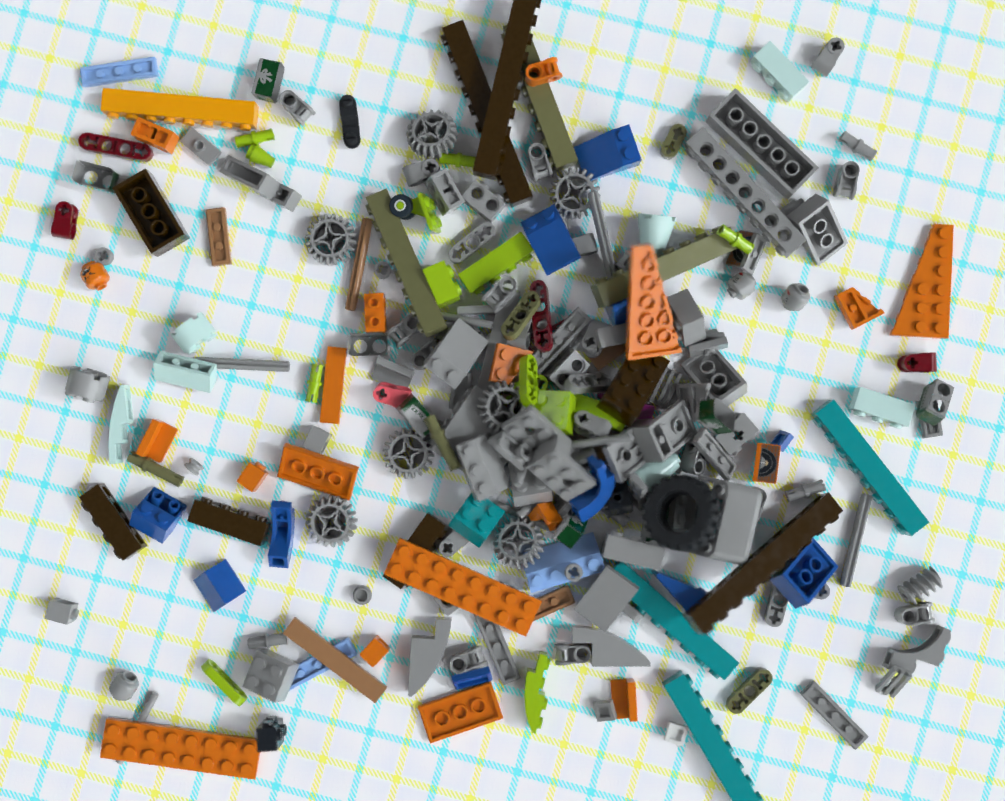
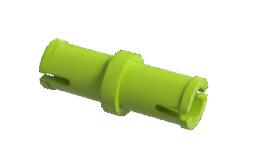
M272 128L258 132L254 130L250 134L235 136L238 149L250 146L251 144L259 146V143L275 140Z
M443 152L441 158L439 157V163L456 165L458 168L461 166L473 168L476 156L462 155L461 152L457 154H446Z
M725 224L718 228L717 235L727 240L732 247L736 246L746 254H750L754 249V244L742 237L740 232H734Z
M312 363L310 378L306 383L308 384L305 401L310 402L311 395L313 394L312 402L317 403L319 388L322 386L321 377L324 365L319 364L318 371L316 372L317 364Z

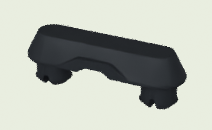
M343 95L339 100L343 140L346 147L354 149L361 142L356 100L351 95Z

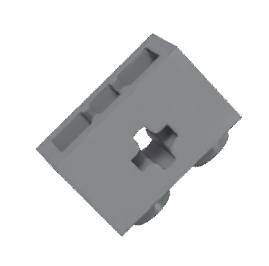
M740 413L735 417L734 432L740 433L738 435L739 439H733L734 433L717 434L713 437L728 455H736L742 450L741 446L746 441L750 443L757 437L755 433L759 429L745 413Z

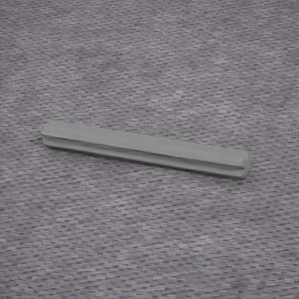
M591 191L587 195L606 276L610 278L613 276L612 273L617 270L599 192Z
M214 357L195 358L217 364V369L290 371L289 361Z
M862 493L860 496L840 579V585L844 587H851L872 501V496Z

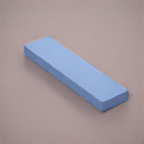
M155 56L80 67L81 81L84 88L159 77Z
M349 637L334 644L336 648L349 658L358 654ZM313 656L298 663L300 665L290 690L328 671L329 668Z

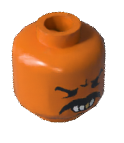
M90 261L82 266L80 276L88 289L100 291L107 287L110 276L102 263Z

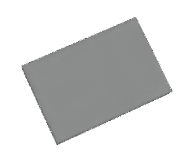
M607 564L574 607V610L606 632L637 593L639 587Z

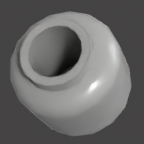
M741 271L728 280L729 288L727 292L732 298L736 297L739 300H743L755 292L756 280L749 272Z
M792 283L781 296L784 308L788 311L802 310L810 300L808 287L802 283Z
M130 671L118 673L109 686L112 697L117 701L130 700L139 687L137 676Z

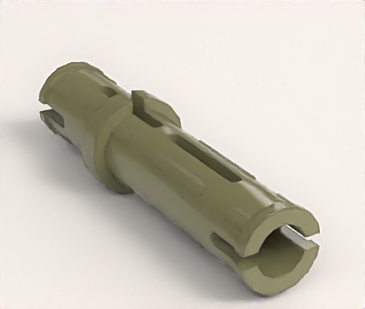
M435 414L423 419L431 433V439H434L450 472L460 468L461 464L444 434L445 430L439 425Z
M133 450L128 455L126 461L140 467L143 472L148 471L178 488L184 481V476L154 462L150 457H141L135 454L136 452Z

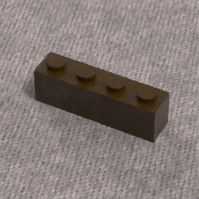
M105 483L97 484L79 497L82 501L81 506L93 517L92 522L102 530L103 538L113 546V552L118 559L122 561L128 560L147 547L138 531L129 525V518Z
M204 496L201 499L194 500L188 522L258 546L265 544L272 524L267 522L268 518L256 515V517L250 516L249 512L243 509H238V511L232 510L230 505L221 502L219 505L212 503L213 499Z
M428 512L408 541L433 552L436 548L433 545L437 539L442 540L447 533L445 529L447 524ZM383 574L385 579L399 589H402L403 586H409Z

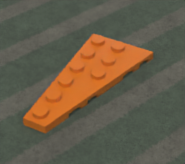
M932 225L924 245L925 248L918 260V266L911 278L902 301V307L897 314L895 325L891 329L889 336L949 338L954 225Z
M650 244L630 246L625 355L628 360L682 353L677 339L678 335L674 329L673 317L667 296L662 287L663 282L658 273V265L653 247Z

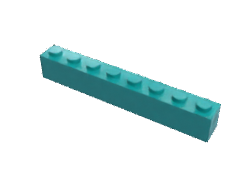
M834 399L828 400L811 413L814 424L824 430L825 438L830 443H834L837 447L836 452L838 455L848 461L849 469L854 474H858L861 478L859 480L866 489L869 488L873 494L871 495L873 500L883 506L885 509L883 510L884 514L890 520L893 519L897 524L895 528L900 534L913 536L929 523L928 519Z
M617 561L612 568L639 587V590L631 599L637 604L635 608L642 615L647 613L652 617L650 621L657 628L662 626L667 630L664 634L672 641L676 638L681 643L679 647L687 654L691 651L695 655L694 660L702 667L706 664L710 668L708 672L716 679L721 677L725 681L738 666L739 662L707 634H696L682 616L683 613L624 562Z
M680 670L662 681L663 686L731 800L764 801L758 791L754 792L751 786L754 783L750 776L743 774L741 769L744 766L739 758L733 757L731 752L734 750L729 741L724 742L721 737L724 734L718 724L714 725L711 719L714 716L710 709L703 707L701 702L704 699L698 690H693L691 685L694 683L689 674L684 675Z

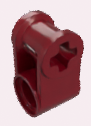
M61 201L56 205L51 226V235L53 237L69 240L75 238L79 210L75 205L66 201Z
M936 352L901 356L897 360V367L902 372H937Z

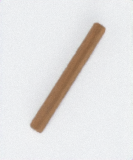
M363 218L361 222L345 309L349 311H356L373 225V220L370 218Z

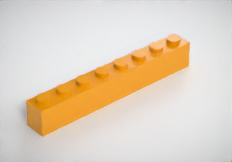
M103 88L100 110L110 119L126 117L127 120L136 121L140 117L152 123L160 120L166 124L182 122L183 125L187 126L201 124L203 127L213 128V125L223 129L237 127L243 131H251V129H257L259 106L255 101Z

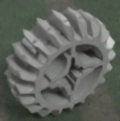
M430 109L429 113L423 110V115L416 114V119H411V124L407 127L408 145L418 156L423 154L425 159L428 156L434 159L435 155L441 158L443 152L448 154V149H453V144L457 143L458 131L456 123L446 112L441 114L439 109L436 112Z
M571 167L568 168L569 174L567 175L562 170V178L558 175L555 176L559 182H551V185L556 188L549 189L550 193L555 194L549 197L551 201L556 200L553 204L556 207L559 206L557 209L559 213L564 210V218L567 217L568 213H571L570 219H574V214H577L578 219H581L580 213L582 212L587 217L588 212L586 210L589 208L591 211L588 201L584 205L581 197L589 188L591 191H599L600 186H593L598 183V180L594 179L591 181L592 173L586 177V169L580 174L579 167H576L575 173L572 172ZM579 178L584 180L586 184L575 186L570 179ZM566 183L568 192L564 197L559 198L560 188ZM570 185L575 191H580L578 193L580 202L574 196L570 197V194H572ZM575 201L579 208L570 209L564 206L563 203Z
M324 214V220L318 216L317 220L319 222L317 224L314 221L311 222L314 228H307L311 235H305V238L310 240L305 243L307 247H310L307 250L308 253H314L312 258L314 260L319 258L318 262L321 264L326 259V265L328 266L331 264V260H333L334 265H338L337 259H340L342 263L345 262L343 256L346 255L350 258L351 256L348 251H355L350 245L357 244V241L352 239L356 237V233L351 232L354 227L352 225L348 226L349 221H343L342 216H339L337 220L335 214H332L330 219L327 214ZM331 225L342 228L345 234L333 233ZM325 227L324 235L316 239L320 230ZM330 234L332 235L333 238H335V239L332 240V246H331L330 243L327 241V240L330 239V238H329ZM345 240L343 248L337 252V245ZM317 245L328 246L331 254L320 252Z
M502 381L501 385L499 382H495V388L489 385V392L486 390L482 392L486 398H479V401L484 403L477 406L478 409H483V412H480L478 415H485L486 418L482 420V423L489 421L490 423L487 425V428L491 429L494 426L495 433L500 428L503 431V423L494 419L496 416L503 415L506 419L512 418L515 415L513 413V406L518 403V413L527 408L522 405L519 399V386L513 389V382H510L508 387L506 381ZM505 391L514 397L505 400L498 392ZM493 397L496 407L492 411V413H490L489 406L490 401ZM501 403H510L507 405V411H499L501 410L500 407H502Z
M412 427L409 428V433H406V429L402 428L401 435L397 430L394 431L397 436L396 438L392 435L388 436L392 442L384 443L386 446H389V449H383L382 452L388 453V456H384L383 460H390L385 466H393L390 471L391 473L398 470L397 477H400L403 472L404 479H408L409 473H411V477L414 479L416 478L415 472L422 476L423 473L420 469L429 470L425 464L432 465L433 462L428 460V457H434L435 454H429L430 447L427 444H429L431 439L424 441V438L422 439L418 436L417 432L413 434ZM408 437L417 439L423 447L413 448ZM403 439V449L400 452L393 453L396 443ZM407 447L413 451L418 450V452L411 455L410 459L404 455L399 456V454L407 451ZM424 453L423 461L415 468V456ZM394 459H405L409 469L400 467Z
M329 495L327 499L324 496L321 497L320 501L316 500L314 502L315 506L309 507L311 512L306 514V517L311 519L305 522L306 525H311L307 532L313 531L311 538L313 539L317 536L316 543L318 544L323 540L324 547L329 542L332 548L335 547L336 543L342 546L343 541L347 543L350 540L348 536H354L352 530L357 529V526L353 523L357 522L358 518L352 517L357 513L356 510H349L353 505L349 504L346 506L347 499L339 502L340 496H336L335 500H333L332 495ZM324 507L336 508L333 513L321 511ZM341 513H343L346 518V526H344V523L340 519ZM335 516L333 521L334 524L329 526L330 518ZM318 517H319V520H321V521L323 522V529H322V530L320 529V527H319V525H318V520H317ZM331 529L343 532L336 536L327 534Z
M517 517L516 522H514L513 518H510V524L503 521L504 528H497L500 534L495 533L494 537L498 540L493 541V545L497 546L493 550L495 553H498L496 556L498 560L502 559L503 565L508 563L509 568H513L516 565L517 569L521 568V564L528 568L527 563L529 561L532 565L535 564L533 558L540 559L538 552H544V549L541 547L545 545V541L542 540L544 534L540 532L541 528L539 526L535 527L536 523L534 521L529 523L528 518H525L523 522L520 517ZM522 530L530 532L534 539L523 537ZM514 532L513 536L507 538L510 533ZM521 539L522 544L517 547L515 543ZM504 547L514 549L515 556L507 554ZM531 548L529 552L523 555L526 549Z

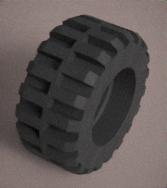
M674 474L670 478L664 477L660 479V484L655 483L652 486V493L647 492L645 496L648 498L647 503H643L642 509H645V514H642V520L647 523L644 527L646 531L651 533L650 537L657 541L659 545L680 552L699 550L700 546L705 547L708 545V540L714 539L716 536L715 530L720 529L721 526L718 523L719 518H722V512L719 511L721 503L717 500L715 491L710 489V486L703 481L685 474L681 476ZM681 495H688L696 501L698 507L697 519L688 530L677 532L671 529L668 524L667 510L675 498Z

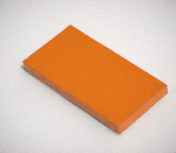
M285 443L277 477L333 496H340V498L350 501L359 467Z
M491 681L418 705L430 744L503 719Z

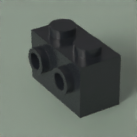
M627 479L619 483L615 480L613 492L604 506V510H608L610 517L632 513L633 511Z
M276 715L267 716L256 728L257 752L278 751L284 742V736L287 735V725L283 724V718H277Z

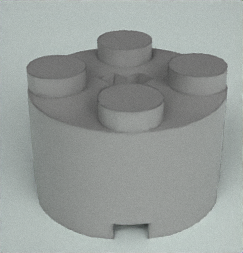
M71 366L64 394L70 397H83L82 400L89 403H94L95 401L102 402L106 395L110 376L94 369L87 368V370L81 371V367Z

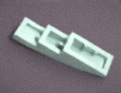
M120 385L113 405L108 440L109 464L123 463L121 444L129 443L127 424L134 423L130 385Z

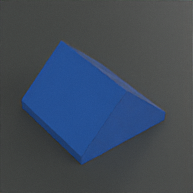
M227 559L206 570L193 580L213 612L247 591Z

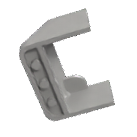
M698 474L699 479L713 482L712 490L717 494L716 498L723 500L720 510L722 518H719L718 521L721 526L720 529H716L714 539L708 540V545L705 547L700 546L699 550H689L688 552L728 563L745 564L749 559L762 502L761 491L755 487Z

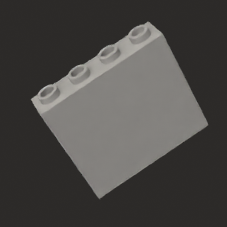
M476 385L465 390L462 395L464 397L462 402L456 403L451 411L453 413L451 418H446L441 425V428L445 430L444 434L454 453L453 446L487 432H490L491 436L497 434L494 432V426L491 429L487 428V425L490 423L489 421L482 423V420L486 418L485 415H478L480 412H483V409H478L477 406L484 403L480 402L479 398L486 397L482 393L483 390ZM493 397L490 401L489 406L490 413H492V411L496 407ZM501 403L502 407H500L501 410L499 411H507V407ZM499 415L494 418L496 421L500 423H504L507 420H509L508 418L506 419L503 415ZM431 439L429 442L431 447L429 449L443 457L434 439ZM498 452L504 467L508 460Z

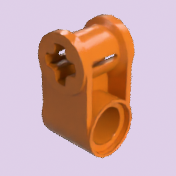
M557 57L547 58L530 64L525 72L524 79L526 84L535 87L561 79L563 75L559 72ZM535 72L538 74V77L531 78L529 73Z

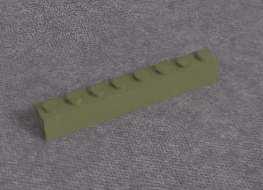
M507 25L503 26L502 41H504ZM533 40L531 46L527 45L526 52H529L527 64L523 63L522 70L525 72L530 64L540 62ZM535 72L529 73V76L531 78H537L538 74ZM523 78L521 91L524 98L527 97L530 103L527 104L530 115L535 116L536 121L534 125L537 133L541 132L543 138L541 139V144L549 153L547 158L551 168L554 167L555 172L577 165L578 158L549 83L531 87L526 84Z
M387 188L365 197L368 202L365 205L369 216L373 214L375 221L372 222L376 232H381L382 238H379L384 249L388 248L390 253L387 255L390 265H395L397 269L394 272L398 283L402 282L405 287L401 289L406 300L410 299L412 305L409 306L413 317H418L419 323H416L420 334L424 333L426 338H429L447 330L448 327L399 217L394 216L390 211L389 203L391 197Z
M717 226L711 229L712 233L708 235L704 232L695 236L696 240L692 242L689 239L679 243L680 247L676 249L670 247L663 250V254L658 257L655 254L659 276L662 282L731 252L737 249V247H732L727 240L717 235V230L720 227ZM623 269L617 270L612 273L613 276L610 278L604 276L596 279V284L590 286L598 308L607 307L628 297L629 269L623 271Z

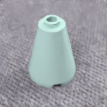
M638 213L640 244H650L657 257L662 255V251L667 247L676 217Z
M673 453L664 462L645 463L635 473L648 486L647 492L652 493V486L655 483L660 484V479L664 477L670 478L680 467L679 462L681 461L677 454Z

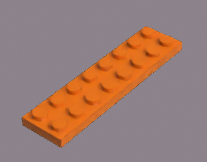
M399 538L384 572V575L525 637L542 600L402 538Z
M108 717L105 722L100 758L255 780L260 752H257V738Z

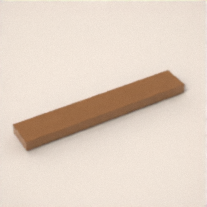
M294 617L284 630V635L372 702L376 703L388 686L297 617Z

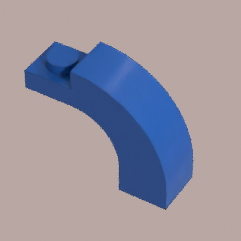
M594 455L588 457L587 461L591 475L596 479V485L569 500L573 513L582 523L593 517L605 506L615 485L614 474L601 459L598 460Z
M272 500L270 506L272 537L267 555L269 567L289 568L294 540L295 510L292 508V502Z

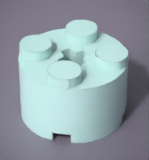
M202 312L196 314L198 316L196 319L193 320L191 317L174 330L175 333L170 334L185 354H194L202 348L201 343L210 342L217 336L215 333L216 329Z

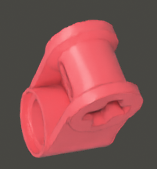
M380 382L373 391V397L377 402L397 408L412 393V390L405 386ZM381 389H384L385 395H381Z

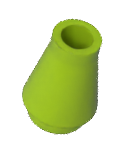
M253 144L249 147L245 157L249 159V162L272 168L276 159L260 146Z

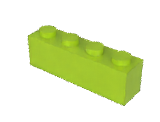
M519 232L459 273L458 277L470 295L476 294L477 296L486 290V285L489 283L493 285L502 279L500 276L504 273L510 274L516 270L517 264L520 262L526 263L532 259L534 250L524 234Z

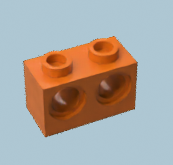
M140 117L137 118L131 135L138 141L171 155L180 138L173 131Z
M364 294L366 333L386 334L385 294Z

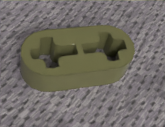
M675 124L671 127L660 149V154L663 158L672 159L678 153L687 134V129L684 125ZM681 130V135L678 136L677 140H674L675 132L673 131ZM670 143L674 144L672 147L673 152L667 154L665 148H668Z

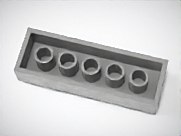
M736 88L716 107L705 121L787 200L819 168Z

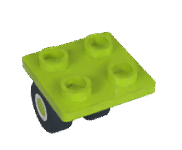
M419 192L417 193L418 197L412 199L404 194H397L390 200L389 208L394 216L403 220H410L415 215L426 218L431 231L438 234L442 233L440 228L442 227L441 219L439 216L436 217L434 211L436 209L435 202L428 195Z

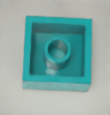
M471 492L448 526L480 548L505 511L488 498L480 502L475 501Z

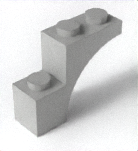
M937 625L932 635L917 647L906 650L888 648L882 666L890 670L895 665L914 673L916 659L939 667L945 657V647L951 640V630Z

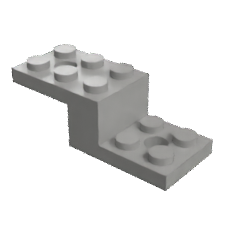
M684 399L677 400L656 418L638 419L619 434L632 433L633 441L606 444L602 447V451L616 482L619 483L625 481L645 463L664 462L697 434V430Z
M532 405L502 424V429L520 445L527 444L531 447L533 458L527 461L526 468L564 501L567 502L596 485V479L570 457L572 440ZM526 427L534 428L535 430H527Z

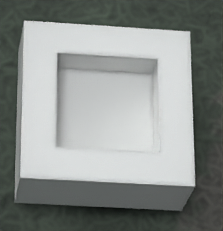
M669 721L664 741L683 747L689 729L688 726Z

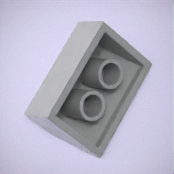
M490 432L453 446L474 500L477 502L492 497L511 486L497 450L487 442L488 438L491 437Z
M612 531L611 534L606 533L600 553L603 558L661 571L666 548L654 540H650L647 543L643 542L641 537L631 535L630 538L623 537V533Z

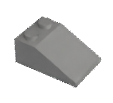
M816 193L786 216L807 239L803 247L817 266H820L848 244L830 201Z
M458 317L424 360L423 365L453 389H456L489 341Z
M719 351L709 356L703 354L691 357L680 364L692 383H711L706 400L718 398L725 405L729 406L748 393L747 382Z

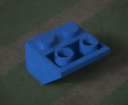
M153 487L132 511L129 525L163 544L175 529L187 505L160 489Z

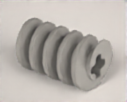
M929 566V570L924 569L922 571L923 574L917 573L916 578L911 577L909 579L910 582L904 581L903 586H897L900 595L907 603L911 601L916 605L915 598L917 597L922 601L923 593L929 597L930 593L928 590L930 589L934 593L937 592L936 585L941 589L943 588L942 580L933 567Z

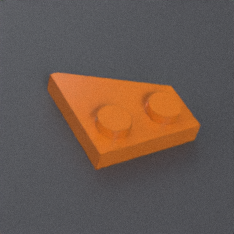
M854 287L834 296L851 330L884 314L882 309L874 307L871 304L872 301L863 297Z
M496 343L488 381L499 382L500 384H502V381H506L507 385H509L519 372L520 358L532 354L533 351Z

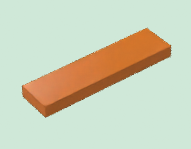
M327 347L320 422L340 424L347 348Z

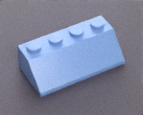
M590 532L583 534L571 549L562 542L543 546L544 552H538L540 559L534 557L535 564L532 565L529 561L527 563L528 568L524 567L530 591L534 593L570 582L565 575V568L571 563L580 565L583 570L582 578L602 572L605 566L594 533ZM573 567V570L569 569L572 578H575V575L576 577L579 575L576 567Z

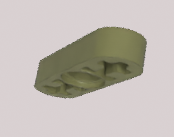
M526 292L502 324L501 332L506 340L512 341L518 338L540 307L541 300L537 292ZM520 312L526 313L523 319H517L516 315ZM507 329H514V332L510 331L509 333H507Z
M766 668L756 669L727 698L726 706L733 714L742 713L772 683L773 676L771 672ZM761 673L766 674V681L760 680L759 675ZM753 680L758 682L757 684L760 685L759 688L752 682ZM753 686L754 693L751 696L745 695V687ZM740 693L746 699L745 702L738 696ZM733 700H735L736 702L739 701L738 708H731L733 706V704L731 703Z

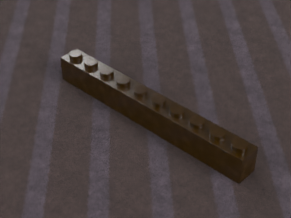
M513 0L473 167L474 176L496 180V176L501 175L503 164H500L501 156L505 157L507 145H504L505 138L510 137L512 127L509 126L510 119L514 120L516 108H513L514 100L518 101L520 89H517L518 83L523 82L525 71L522 70L523 63L527 64L529 52H526L527 45L531 46L534 34L531 33V29L536 27L538 15H535L536 8L540 9L542 0Z
M460 20L442 27L443 35H440L443 46H447L449 49L447 53L451 64H455L456 70H454L456 79L463 84L461 88L462 94L470 102L468 109L471 116L475 115L476 117L475 127L478 134L482 133L491 89L464 20ZM509 137L505 138L504 145H507L505 157L501 156L500 164H503L501 175L496 176L498 185L504 188L505 192L502 194L506 204L510 203L512 208L532 200L533 195Z
M829 492L820 494L753 552L745 564L738 565L683 613L682 616L696 634L706 635L715 628L713 625L718 621L725 620L729 616L728 612L741 606L743 604L742 600L746 596L753 595L757 591L756 587L760 584L768 582L773 572H778L784 568V563L788 559L795 558L799 554V549L810 545L815 535L818 536L826 530L825 526L839 519L838 515L843 509Z

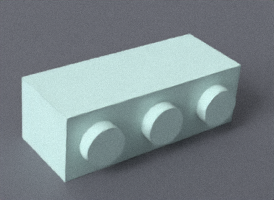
M771 40L750 61L752 68L756 72H760L764 76L766 83L769 86H773L778 91L777 93L780 98L788 103L810 82Z
M160 351L153 362L154 380L207 393L211 392L217 381V364L165 351Z
M855 387L848 409L854 411V415L860 417L867 415L872 417V421L878 423L885 421L890 423V427L901 429L902 427H909L916 405L864 387Z

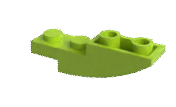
M539 651L535 669L527 667L525 677V709L528 724L533 734H536L537 728L541 729L543 717H540L542 709L546 710L548 698H545V692L539 690V688L543 689L545 678L543 673L544 670H548L550 664L547 652Z

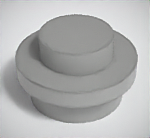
M364 585L356 587L353 591V600L359 605H365L370 602L372 598L370 588Z

